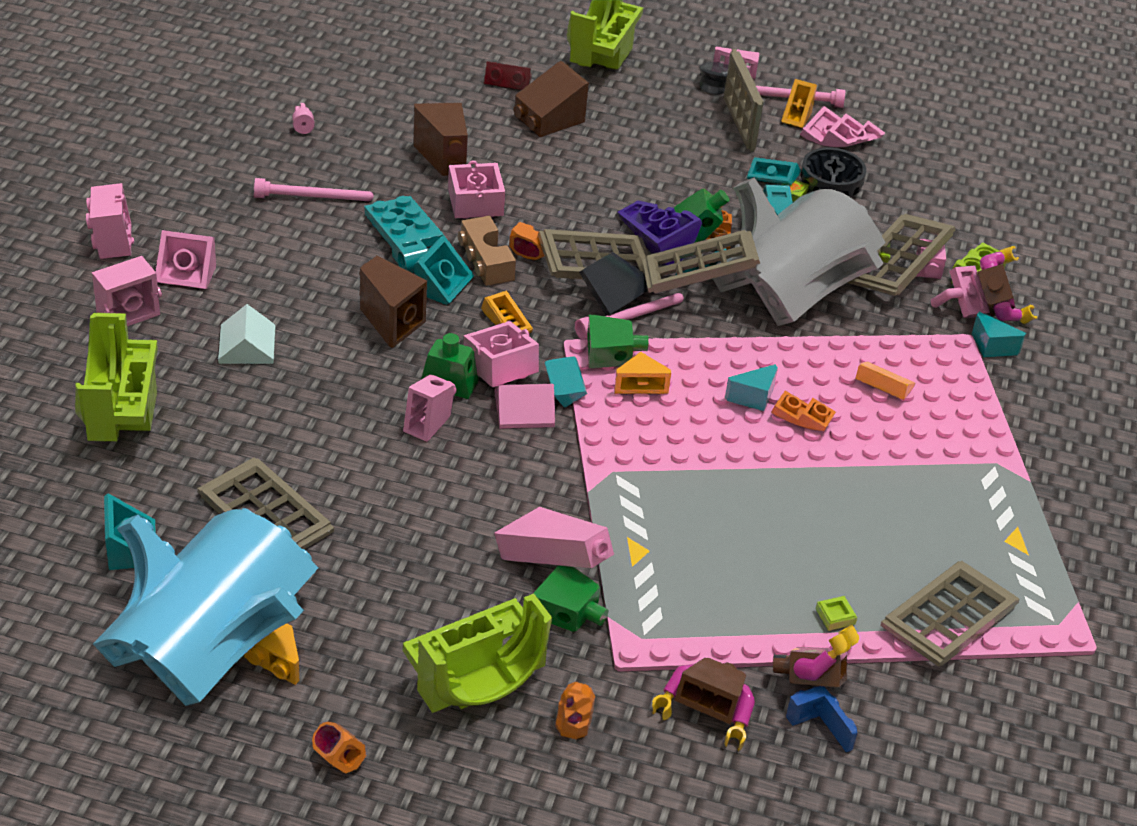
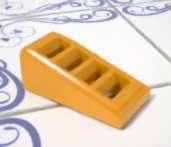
M507 290L484 298L481 309L495 325L514 320L515 322L512 323L520 326L521 328L519 329H527L529 333L533 331L532 326Z

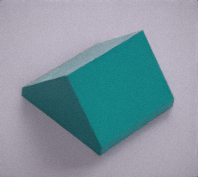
M444 235L415 263V275L427 280V298L445 305L449 304L474 277V274Z
M108 493L104 496L105 543L109 570L134 568L130 548L117 528L125 520L139 515L152 524L156 533L155 519Z

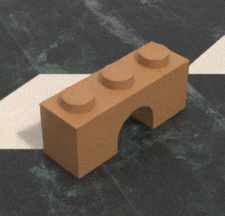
M485 216L462 220L461 231L458 232L459 244L466 249L467 258L473 262L477 276H481L486 286L514 281L516 260L507 245L497 247L498 229L492 218Z

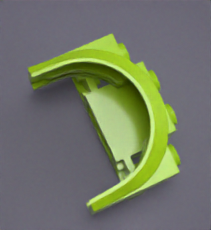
M592 0L586 15L571 11L567 29V41L571 48L570 62L588 67L596 63L609 69H619L633 49L635 25L642 17L643 7L624 3L623 0Z
M93 313L90 316L89 345L84 385L76 383L75 412L86 425L88 441H117L119 430L151 431L157 396L155 362L158 351L157 340H129L126 314Z
M535 594L524 597L523 607L514 598L404 642L403 653L418 673L417 691L431 712L434 713L451 705L459 706L460 709L468 706L491 703L505 697L521 686L535 670L545 666L552 620L551 615ZM509 636H512V637L503 645V639H504V638H507V637H509Z

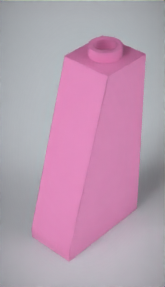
M542 507L536 508L494 532L501 559L508 561L593 568L614 555L607 527Z

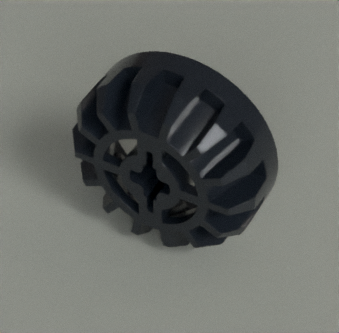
M831 147L818 148L808 152L803 158L800 177L803 183L809 184L810 192L832 189L852 197L859 193L864 185L866 165L857 155L849 151Z

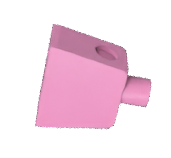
M429 375L411 385L408 389L403 432L428 442L451 415L453 395L456 393L455 385L434 375Z

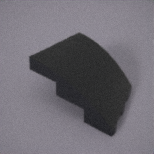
M614 252L579 272L606 316L648 291L645 273Z

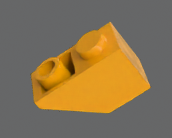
M288 623L268 634L244 654V657L250 663L269 670L279 679H285L294 685L299 682V658L293 628Z

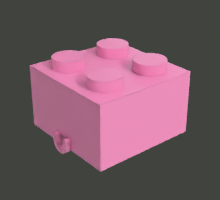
M470 161L464 165H449L448 191L455 218L468 219L472 217L504 216L505 189L498 163L477 164L476 161Z
M122 183L91 187V197L86 199L89 212L86 213V222L88 229H93L94 234H91L93 249H98L100 259L130 256L134 238L132 237V224Z
M142 256L92 272L97 313L126 314L127 326L160 315L159 298L162 297V293L157 286V275Z
M508 321L464 335V346L471 347L474 350L477 375L491 387L504 385L507 382L523 379L528 375L539 372V344L529 337L527 329L521 330Z

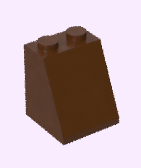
M560 61L515 95L514 115L539 137L584 123L589 83L563 61Z
M462 103L414 104L413 146L442 176H449V165L467 164L468 134Z
M377 255L362 265L359 271L360 310L388 346L394 348L426 322L427 280Z

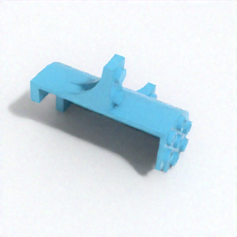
M246 508L242 510H229L214 516L177 556L173 547L166 541H162L154 532V528L148 520L141 518L139 515L133 516L125 520L117 528L126 540L133 557L135 581L132 595L124 611L93 645L114 667L142 659L185 706L198 703L255 644L277 628L298 618L304 610L298 605L294 595L314 574L318 567L312 561L311 555L295 543L291 533L281 525L276 526Z

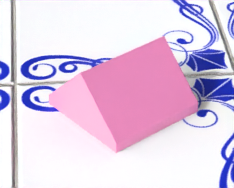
M162 230L156 266L157 283L207 289L216 268L214 237Z
M554 384L498 385L495 387L499 429L555 427Z

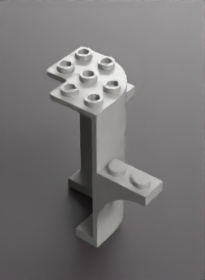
M754 177L739 183L733 189L741 206V231H751L760 264L755 265V268L716 277L713 280L720 292L752 283L777 326L794 322L820 299L843 284L882 266L884 263L879 257L877 250L886 242L868 215L867 209L841 192L832 189H821L799 197L777 215ZM743 255L726 260L727 262L743 258Z

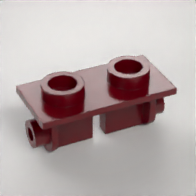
M490 61L486 62L484 84L523 90L531 82V68Z

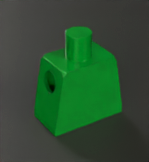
M700 189L676 205L674 210L677 213H681L684 210L690 211L701 219L702 225L694 242L696 243L704 241L722 224L723 215L721 208L730 200L723 190H719L712 195L706 189Z
M589 315L587 330L589 368L622 366L632 358L633 351H648V335H633V327L630 320Z
M453 333L445 334L443 340L437 339L430 349L421 380L429 375H434L450 381L456 387L454 396L469 399L478 384L474 350L471 347L459 344L458 335Z
M558 565L533 593L551 615V624L572 632L577 631L586 620L601 626L608 616L609 610L598 604L600 595L599 585L572 566Z

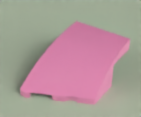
M825 106L800 133L805 139L828 147H846L882 138L885 132L870 121H867L863 126L848 114L840 118Z

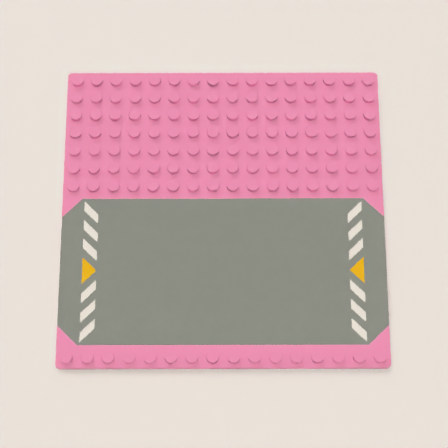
M966 334L649 339L648 351H633L632 358L642 352L671 369L669 394H615L616 369L620 366L589 368L587 340L575 339L564 341L565 358L573 356L577 358L588 393L572 404L591 523L608 528L614 552L613 556L599 563L598 568L604 606L609 610L606 619L614 668L617 671L676 670L682 665L695 664L704 657L721 663L728 662L735 667L773 666L774 654L790 655V651L795 647L829 648L831 644L828 640L838 635L846 627L828 631L815 608L818 601L841 596L846 597L858 617L856 625L853 626L859 635V641L848 651L847 664L930 661L881 627L880 624L889 613L958 561H964L1020 598L1013 610L950 660L1093 655L1095 653L1096 644L973 336ZM868 361L916 382L907 397L902 400L855 379L860 363ZM774 364L778 367L774 389L765 411L729 402L725 399L728 377ZM786 390L809 404L812 398H815L836 411L825 431H819L790 423L772 414L771 411ZM959 577L950 583L966 595H969L976 589ZM941 589L934 595L951 608L960 602L959 599L944 589ZM982 592L973 598L990 611L999 605ZM928 601L918 607V609L935 620L944 614V612ZM966 604L957 610V612L973 623L978 622L984 617ZM911 613L901 620L919 633L928 627L926 623ZM948 617L941 623L958 636L967 630L966 627L951 617ZM934 629L924 636L942 649L952 642Z

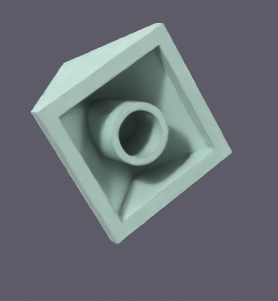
M246 304L221 324L218 363L274 364L275 324Z

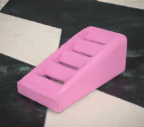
M715 47L713 62H720L722 55L725 56V61L721 63L729 65L732 49ZM737 50L740 52L745 64H751L747 68L752 79H755L759 53Z

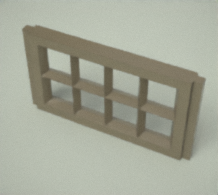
M732 49L730 52L724 100L746 148L753 152L757 145L764 102L740 52Z
M908 214L901 215L882 235L886 243L877 250L878 255L885 253L892 255V259L888 263L883 262L884 264L879 267L881 270L876 276L863 274L847 283L893 296L899 295L953 236L955 226ZM904 227L917 230L912 237L899 234ZM924 232L938 235L932 242L919 239ZM892 240L905 243L900 250L887 247ZM912 245L926 248L920 255L907 252ZM900 258L914 261L908 268L895 265ZM888 271L902 274L896 282L883 279Z
M550 229L538 232L550 274L555 276V278L583 279L579 272L586 267H583L581 259L598 261L610 254L600 253L596 244L611 245L615 254L627 262H637L639 270L645 273L642 259L647 258L648 252L643 239L638 235ZM555 242L570 243L572 251L557 250ZM576 243L591 244L593 252L578 251ZM617 246L631 247L634 255L619 254ZM560 258L576 259L578 267L563 266Z
M745 230L647 255V258L642 259L649 293H659L755 268V265L760 264L752 233ZM736 244H739V245H740L739 247H735V248L728 249V250H724V249H723V248H725V247L732 246V245H736ZM718 249L716 253L702 256V253ZM696 255V258L680 262V259ZM743 255V258L729 262H727L726 260L729 258ZM674 261V264L658 267L660 264ZM721 261V264L706 268L704 266L706 264ZM699 267L698 270L683 273V270ZM677 272L675 276L661 279V276Z
M255 457L197 488L201 498L218 514L233 510L251 500L260 508L253 512L254 514L259 516L266 514L275 522L276 526L281 525L291 533L295 543L302 549H306L334 532V527L327 518ZM255 474H258L266 481V483L251 491H248L240 484V482ZM233 486L244 494L228 504L217 496ZM272 487L282 495L267 505H264L256 498V496ZM290 502L298 511L281 520L272 512L273 509ZM302 516H305L314 524L299 534H296L287 526Z
M958 561L889 613L881 621L880 626L939 667L943 666L1013 610L1019 603L1020 598L964 561ZM959 577L976 589L969 595H966L950 583ZM941 589H944L959 599L960 602L951 608L934 595ZM982 592L999 605L990 611L973 598ZM928 601L944 612V614L935 620L918 609V607ZM966 604L984 617L978 622L973 623L957 612V610ZM911 613L926 623L928 627L919 633L901 620ZM948 617H951L966 627L967 630L958 636L941 623ZM934 629L952 642L942 649L924 636Z

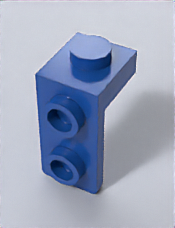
M817 686L807 691L801 690L790 697L786 718L792 726L820 716L845 752L853 750L858 733L856 725L852 719L845 715L836 697L831 695L825 686Z

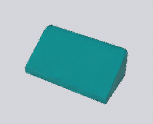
M754 157L747 179L755 177L756 181L791 185L800 175L801 169L798 163Z
M575 356L545 361L550 383L554 384V396L564 407L588 394Z

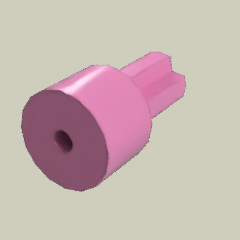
M300 103V106H295V112L292 116L294 129L301 134L311 132L314 128L312 112L309 108L305 107L304 103Z

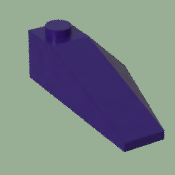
M639 200L617 212L631 231L643 239L645 247L651 254L693 244L702 225L701 219L690 211L684 210L681 213H677L671 207L663 210L659 209L657 204ZM674 261L664 263L663 265L674 264Z

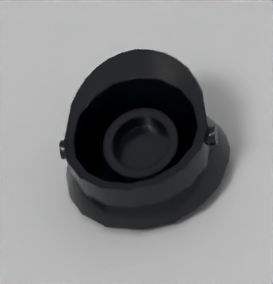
M712 61L701 64L699 66L701 76L699 84L702 90L709 94L724 93L728 64Z

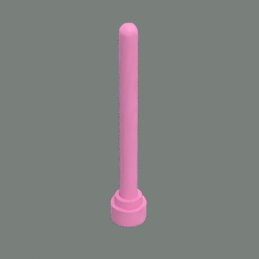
M756 86L760 95L789 98L792 90ZM836 89V91H831V93L816 92L814 101L830 102L834 107L843 108L845 90Z
M255 178L254 198H265V196H270V194L371 201L374 197L370 191L270 184V181H266L263 178Z
M676 293L605 317L629 320L679 304L683 301L684 297L681 293ZM589 317L575 321V331L581 340L587 339Z

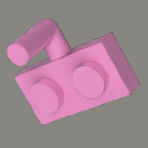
M975 266L955 267L950 270L954 288L946 289L930 301L931 305L937 308L950 299L958 298L963 318L976 317L979 311L986 315L990 313Z

